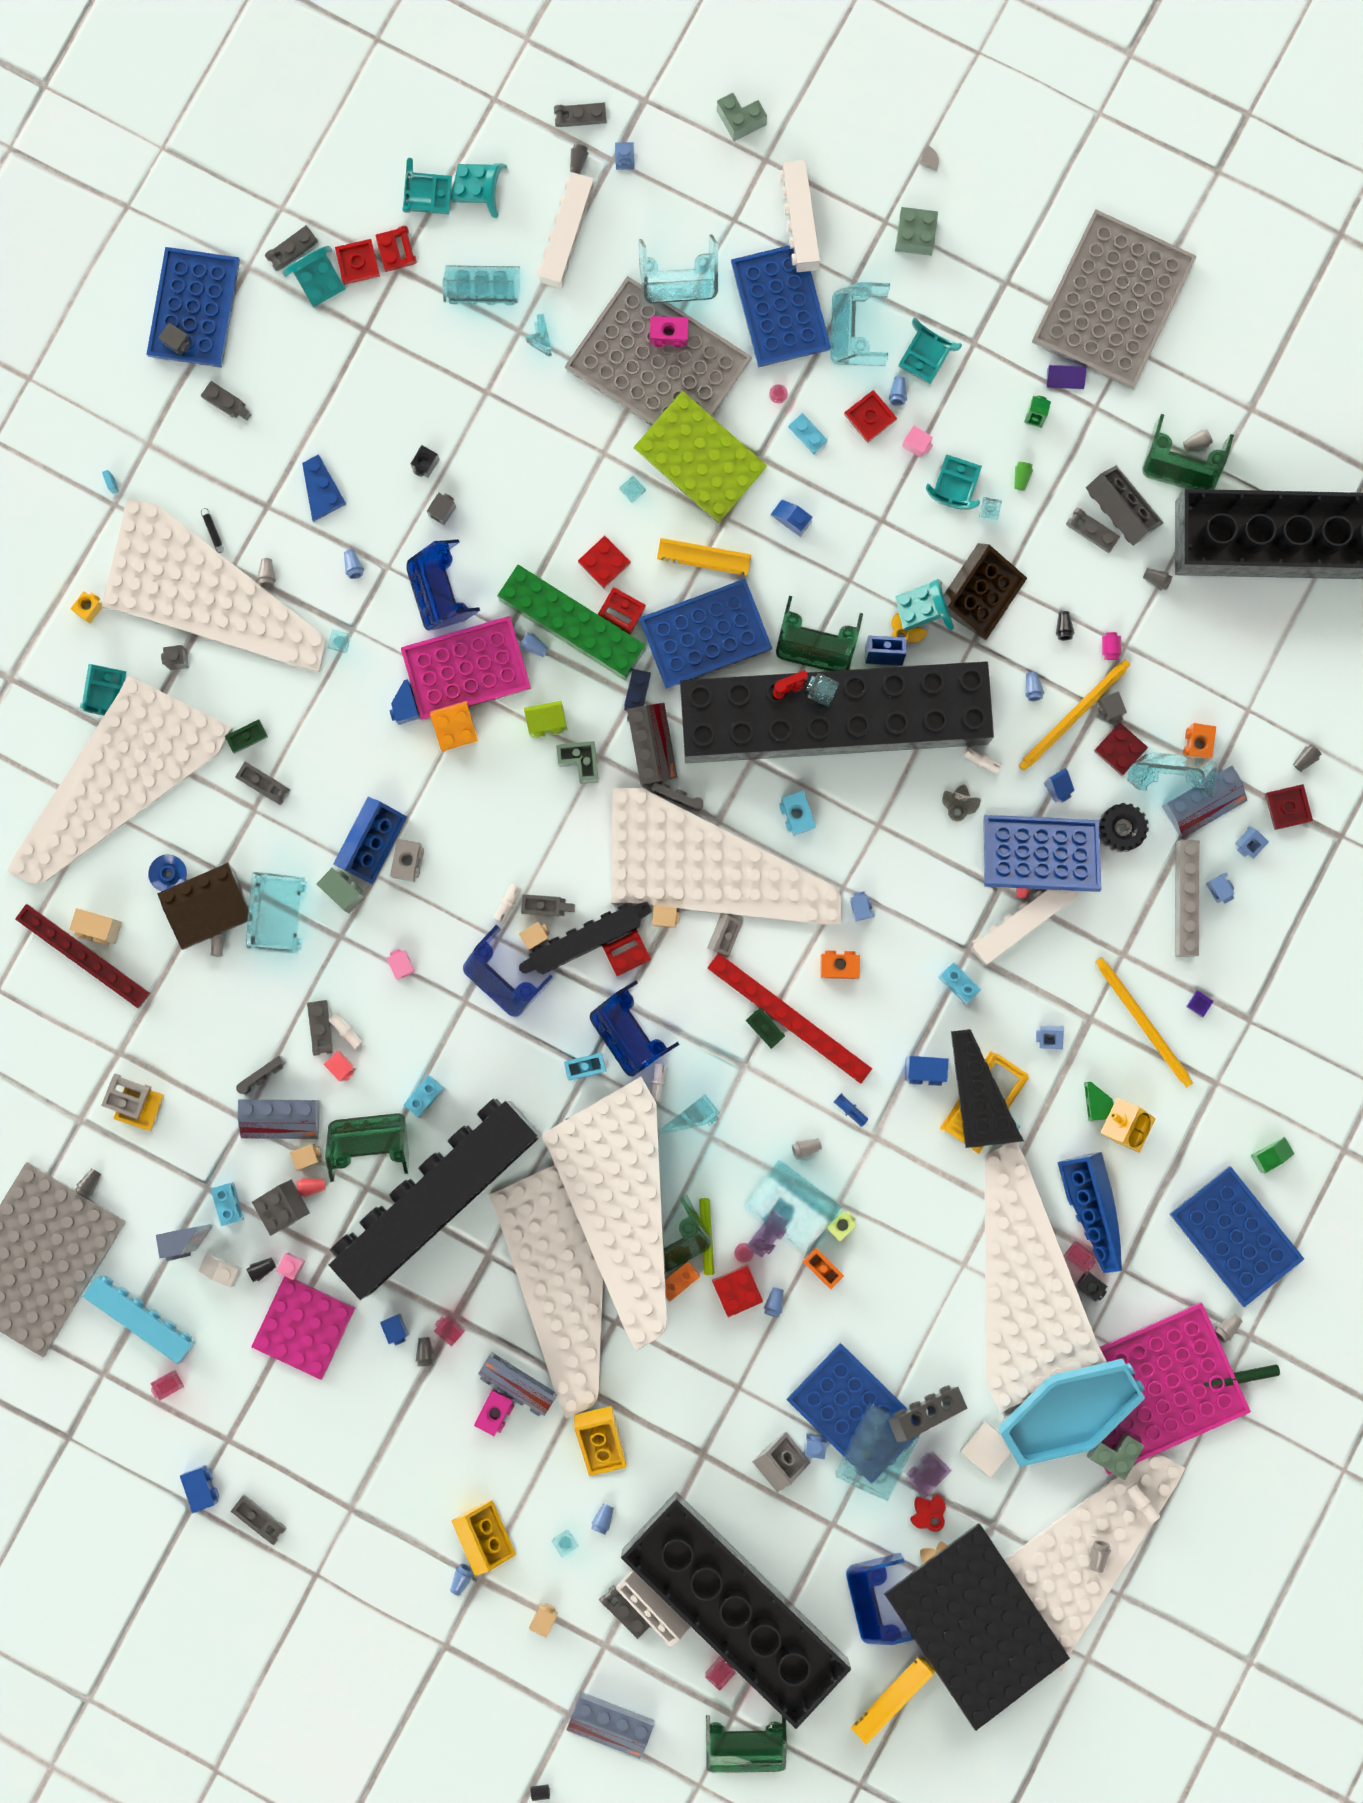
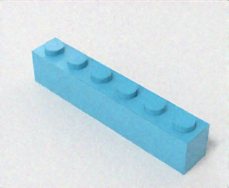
M104 1275L94 1279L82 1297L175 1363L179 1364L184 1360L195 1344L190 1334L178 1331L176 1329L177 1326L173 1322L161 1319L160 1313L154 1309L149 1310L144 1307L145 1303L143 1301L130 1297L126 1289L113 1285L114 1281Z

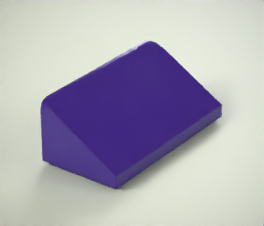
M1049 365L1047 368L1046 388L1084 389L1086 367Z

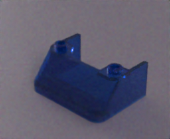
M459 539L433 541L408 559L406 563V570L424 628L428 631L466 621L481 611L480 607L467 608L462 602L456 603L446 569L451 566L453 561L450 549L460 543Z
M496 924L476 945L464 962L463 972L508 1015L518 1017L555 978L550 974L538 988L529 982H523L514 989L487 964L493 957V948L488 943L502 930Z
M637 980L614 993L590 1013L591 1023L623 1071L631 1077L637 1075L680 1045L677 1041L666 1048L665 1044L659 1039H654L650 1042L629 1011L634 1006V999L629 990L638 984Z
M901 1553L855 1563L846 1570V1579L860 1637L866 1644L896 1645L914 1640L908 1630L900 1631L899 1627L894 1624L883 1625L874 1590L875 1586L882 1585L887 1579L885 1567L904 1563Z

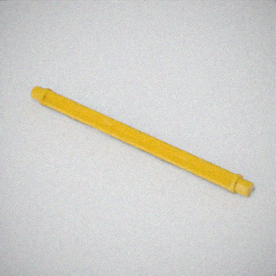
M1125 659L1120 664H1117L1023 758V761L1018 765L1019 768L1025 771L1028 767H1031L1079 717L1126 673L1131 664Z
M1102 957L1095 961L1099 967L1098 970L1105 977L1179 1081L1186 1088L1192 1085L1193 1082L1189 1077L1190 1075L1108 962L1106 963Z

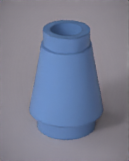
M902 376L894 378L889 400L894 406H903L905 401H907L906 382Z
M353 549L346 550L344 552L345 574L349 579L360 578L363 576L364 568Z
M527 632L520 643L524 650L544 657L549 649L537 636Z
M1037 672L1027 673L1025 696L1028 697V701L1034 702L1043 699L1044 690Z
M772 1288L764 1306V1314L779 1318L783 1308L784 1290Z
M603 1503L591 1522L593 1524L591 1529L606 1535L607 1530L609 1531L614 1508Z
M460 1564L456 1568L450 1592L454 1595L460 1596L473 1579L474 1575L470 1566Z

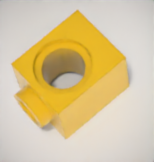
M83 591L70 609L90 624L102 609V604L99 602L100 598L92 592L88 594ZM88 602H91V603H92L91 608L88 609V610H85V609H84L85 604L88 603Z

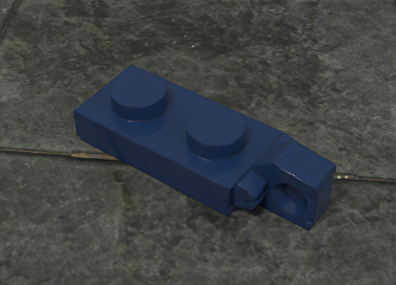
M632 669L624 704L625 711L629 708L644 706L651 672Z

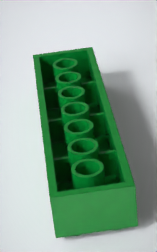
M517 564L497 595L500 602L625 681L646 650L645 644Z

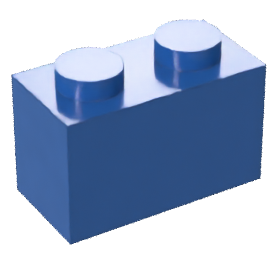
M868 635L865 645V664L903 666L907 654L906 638Z
M206 1465L180 1475L192 1514L214 1506L219 1502V1492L216 1487H213L211 1481L213 1480L212 1472L210 1469H207Z

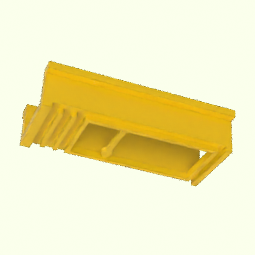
M660 538L657 559L663 561L666 558L665 561L668 562L672 559L673 563L678 560L679 564L742 575L743 572L745 576H748L751 554Z
M990 1051L985 1059L990 1071L994 1064L998 1063L1019 1078L1005 1099L1009 1109L1029 1079V1074L999 1054ZM958 1099L940 1129L964 1143ZM984 1146L971 1147V1149L979 1154Z
M919 1655L852 1725L851 1729L865 1745L934 1675V1669Z

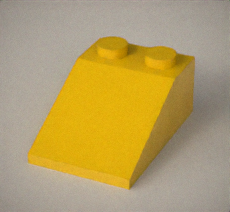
M612 1406L575 1414L574 1429L588 1475L593 1476L626 1468L627 1463Z

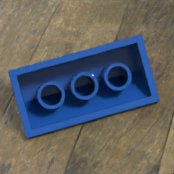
M367 797L333 865L373 884L407 816L381 801Z

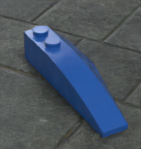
M1102 1152L1085 1154L1057 1162L1067 1200L1070 1206L1073 1205L1077 1213L1075 1216L1078 1222L1082 1223L1086 1231L1084 1234L1094 1247L1092 1251L1103 1273L1121 1271L1122 1260L1118 1219Z

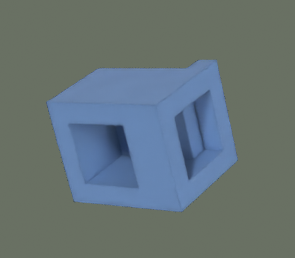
M634 142L615 143L616 170L634 169Z
M1249 826L1248 830L1235 844L1239 847L1237 851L1242 856L1246 857L1248 855L1254 859L1269 841L1259 831Z
M1227 872L1206 883L1217 903L1223 901L1225 904L1234 899V886L1230 880L1225 878L1228 876Z
M865 891L854 893V897L850 898L855 922L874 918V912L870 913V910L873 909L870 898L867 899Z
M1041 1026L1040 1031L1036 1030V1042H1040L1039 1048L1063 1050L1064 1026ZM1046 1034H1053L1054 1036L1048 1038Z
M807 1434L804 1455L806 1457L825 1459L826 1439L821 1435Z

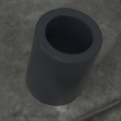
M549 1784L530 1787L532 1801L550 1799Z

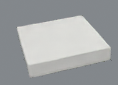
M985 1421L960 1450L965 1457L990 1478L1011 1454L1002 1436Z

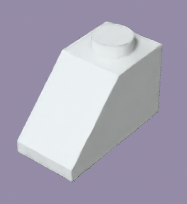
M206 1253L199 1268L200 1273L229 1288L235 1286L242 1270L241 1267Z

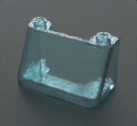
M1148 752L1130 766L1127 781L1137 790L1147 791L1150 783L1158 782L1159 773L1186 776L1188 785L1202 790V796L1213 798L1218 765L1213 759L1208 757Z
M253 872L246 934L247 949L298 954V951L302 949V938H299L297 932L300 898L303 892H307V881H305L304 877Z

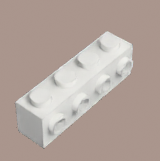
M633 1570L628 1572L617 1585L616 1589L669 1646L678 1642L691 1627Z

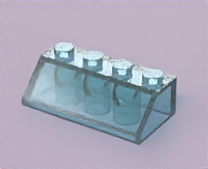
M446 265L442 280L443 302H448L449 304L468 303L470 305L477 303L514 305L519 303L520 266Z

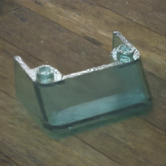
M713 234L709 235V253L698 255L694 262V269L658 271L656 260L647 257V247L642 239H638L639 271L643 295L647 302L710 300L716 297L718 293V242Z
M859 282L837 290L833 294L830 358L833 363L838 365L886 366L888 353L870 352L868 340L863 337H855L856 302H864L870 297H888L890 283Z

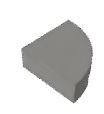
M927 145L920 165L937 171L939 165L938 155L932 147Z

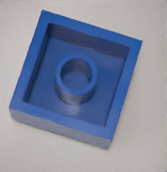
M907 1056L905 1080H909V1084L921 1085L923 1081H927L928 1085L942 1086V1083L947 1082L949 1058Z

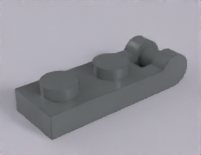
M605 102L568 106L555 105L553 107L554 114H556V127L607 123ZM563 114H569V118H564Z
M305 225L277 247L267 251L265 258L272 262V267L276 271H279L318 243V240L307 225ZM281 254L283 258L278 259L277 256Z
M1076 508L1073 512V517L1068 519L1066 525L1107 553H1110L1121 536L1087 515L1082 509ZM1080 519L1084 521L1082 526L1078 524Z
M247 762L243 763L235 776L236 779L280 806L283 803L282 799L284 796L289 794L291 790ZM275 787L280 789L276 796L272 794Z
M654 782L651 789L653 793L695 811H700L703 808V800L700 797L693 799L687 796L688 793L680 789L674 791L669 789L670 786L666 783L659 782L657 784Z
M327 1000L307 1002L313 1056H318L320 1053L332 1054L333 1044ZM325 1039V1045L319 1046L318 1040Z
M282 1056L276 1057L238 1083L236 1086L237 1092L248 1094L253 1085L256 1083L260 1085L268 1079L266 1076L272 1072L276 1074L284 1068L282 1065L286 1063Z
M243 1495L230 1511L272 1545H275L278 1541L277 1537L287 1529L281 1522L274 1519L246 1495ZM269 1525L274 1528L271 1533L266 1530Z
M612 1585L608 1589L609 1592L605 1596L602 1595L599 1601L639 1639L650 1625L619 1593L616 1587ZM614 1597L618 1599L615 1605L611 1602Z

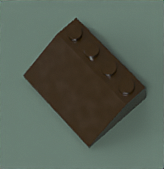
M978 543L943 595L950 617L984 640H987L1027 580V577L990 544Z
M229 863L157 893L163 911L182 950L253 920L236 872Z

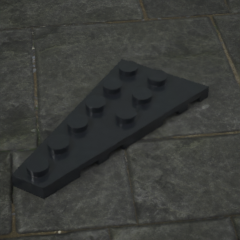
M971 1029L951 1031L965 1148L1023 1142L1024 1140Z

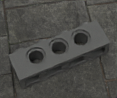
M944 1386L939 1389L938 1394H929L924 1397V1401H916L910 1404L909 1409H901L893 1413L894 1417L888 1419L897 1442L908 1441L968 1409L959 1387Z

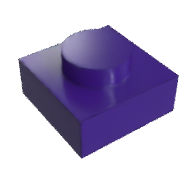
M1197 990L1186 1007L1200 1017H1204L1214 1001Z

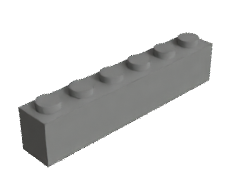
M1179 840L1175 843V957L1199 956L1200 840Z

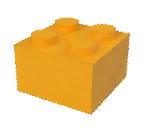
M467 701L430 712L441 752L478 741Z

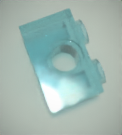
M820 673L817 674L816 678L812 676L806 689L809 692L808 698L829 707L839 682Z

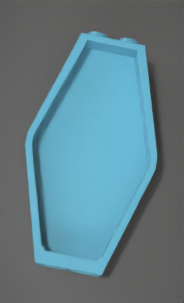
M1118 1359L1048 1377L998 1427L1002 1438L1018 1465L1022 1467L1087 1452L1095 1448L1145 1399L1142 1393L1145 1389L1140 1380L1135 1381L1132 1375L1135 1372L1130 1363L1125 1364L1123 1359Z

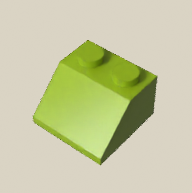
M562 701L524 708L530 737L542 738L547 733L558 735L564 733V730H568Z

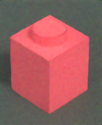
M337 1051L323 1064L340 1082L343 1080L348 1081L354 1075L353 1071L356 1069L340 1051Z

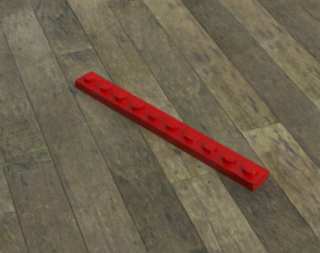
M720 953L715 956L707 967L708 970L757 1007L761 1008L765 1013L858 1083L862 1084L873 1069Z

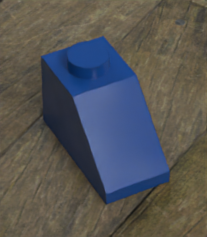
M781 500L770 514L799 537L803 535L813 519V516L798 505L785 500Z
M408 679L403 681L391 703L392 709L389 710L392 721L396 720L398 725L420 719Z
M1066 768L1044 782L1055 803L1059 800L1062 803L1072 797L1071 793L1075 791Z

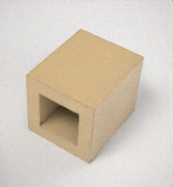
M654 905L652 926L675 928V924H679L680 913L677 912L676 907Z
M539 922L519 933L529 951L548 941L547 935L550 934L545 924L541 926Z
M315 1144L289 1152L296 1171L321 1162L320 1157H322L320 1148L318 1146L315 1147Z
M540 1603L530 1623L529 1630L547 1638L558 1614L555 1611L556 1608L548 1603H545V1605Z

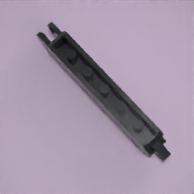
M647 901L634 906L633 904L628 905V903L622 904L617 907L618 911L612 914L611 911L602 914L600 916L601 919L596 922L590 920L584 923V927L579 930L574 928L567 931V936L561 939L558 936L549 940V945L544 947L539 945L531 949L532 953L528 954L530 958L523 961V963L521 962L519 970L523 974H528V972L530 973L534 970L540 974L548 973L639 928L641 920L652 913V909Z

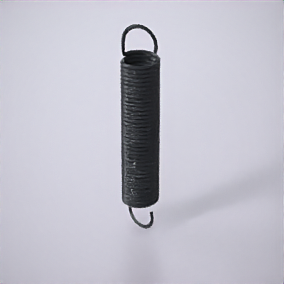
M208 513L204 516L202 515L216 549V547L222 545L212 517Z

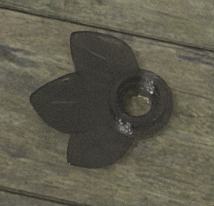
M964 784L958 787L954 793L944 791L942 796L943 805L948 809V816L955 822H960L967 815L975 813L981 802L980 798H970L969 791ZM955 809L960 810L961 814L959 816L954 814Z

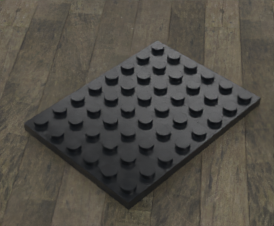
M979 1523L883 1593L975 1731L1070 1659Z

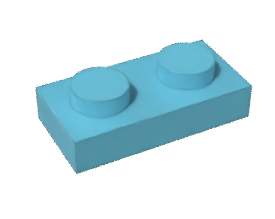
M803 413L788 426L813 454L828 442V439Z

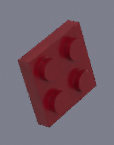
M1119 722L1097 746L1094 752L1123 776L1147 750L1148 746Z
M1304 784L1265 793L1274 830L1313 821Z

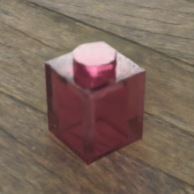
M1074 1241L1063 1255L1083 1272L1089 1271L1096 1263L1094 1259L1097 1257L1077 1241Z
M450 1315L446 1316V1318L442 1316L435 1323L437 1328L434 1332L451 1347L466 1331Z
M176 1370L150 1383L152 1386L151 1392L155 1398L158 1397L159 1401L184 1387Z
M719 1656L705 1672V1678L720 1691L736 1674V1670Z

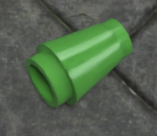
M1026 462L1017 463V466H1015L1014 489L1025 491L1033 472V464Z

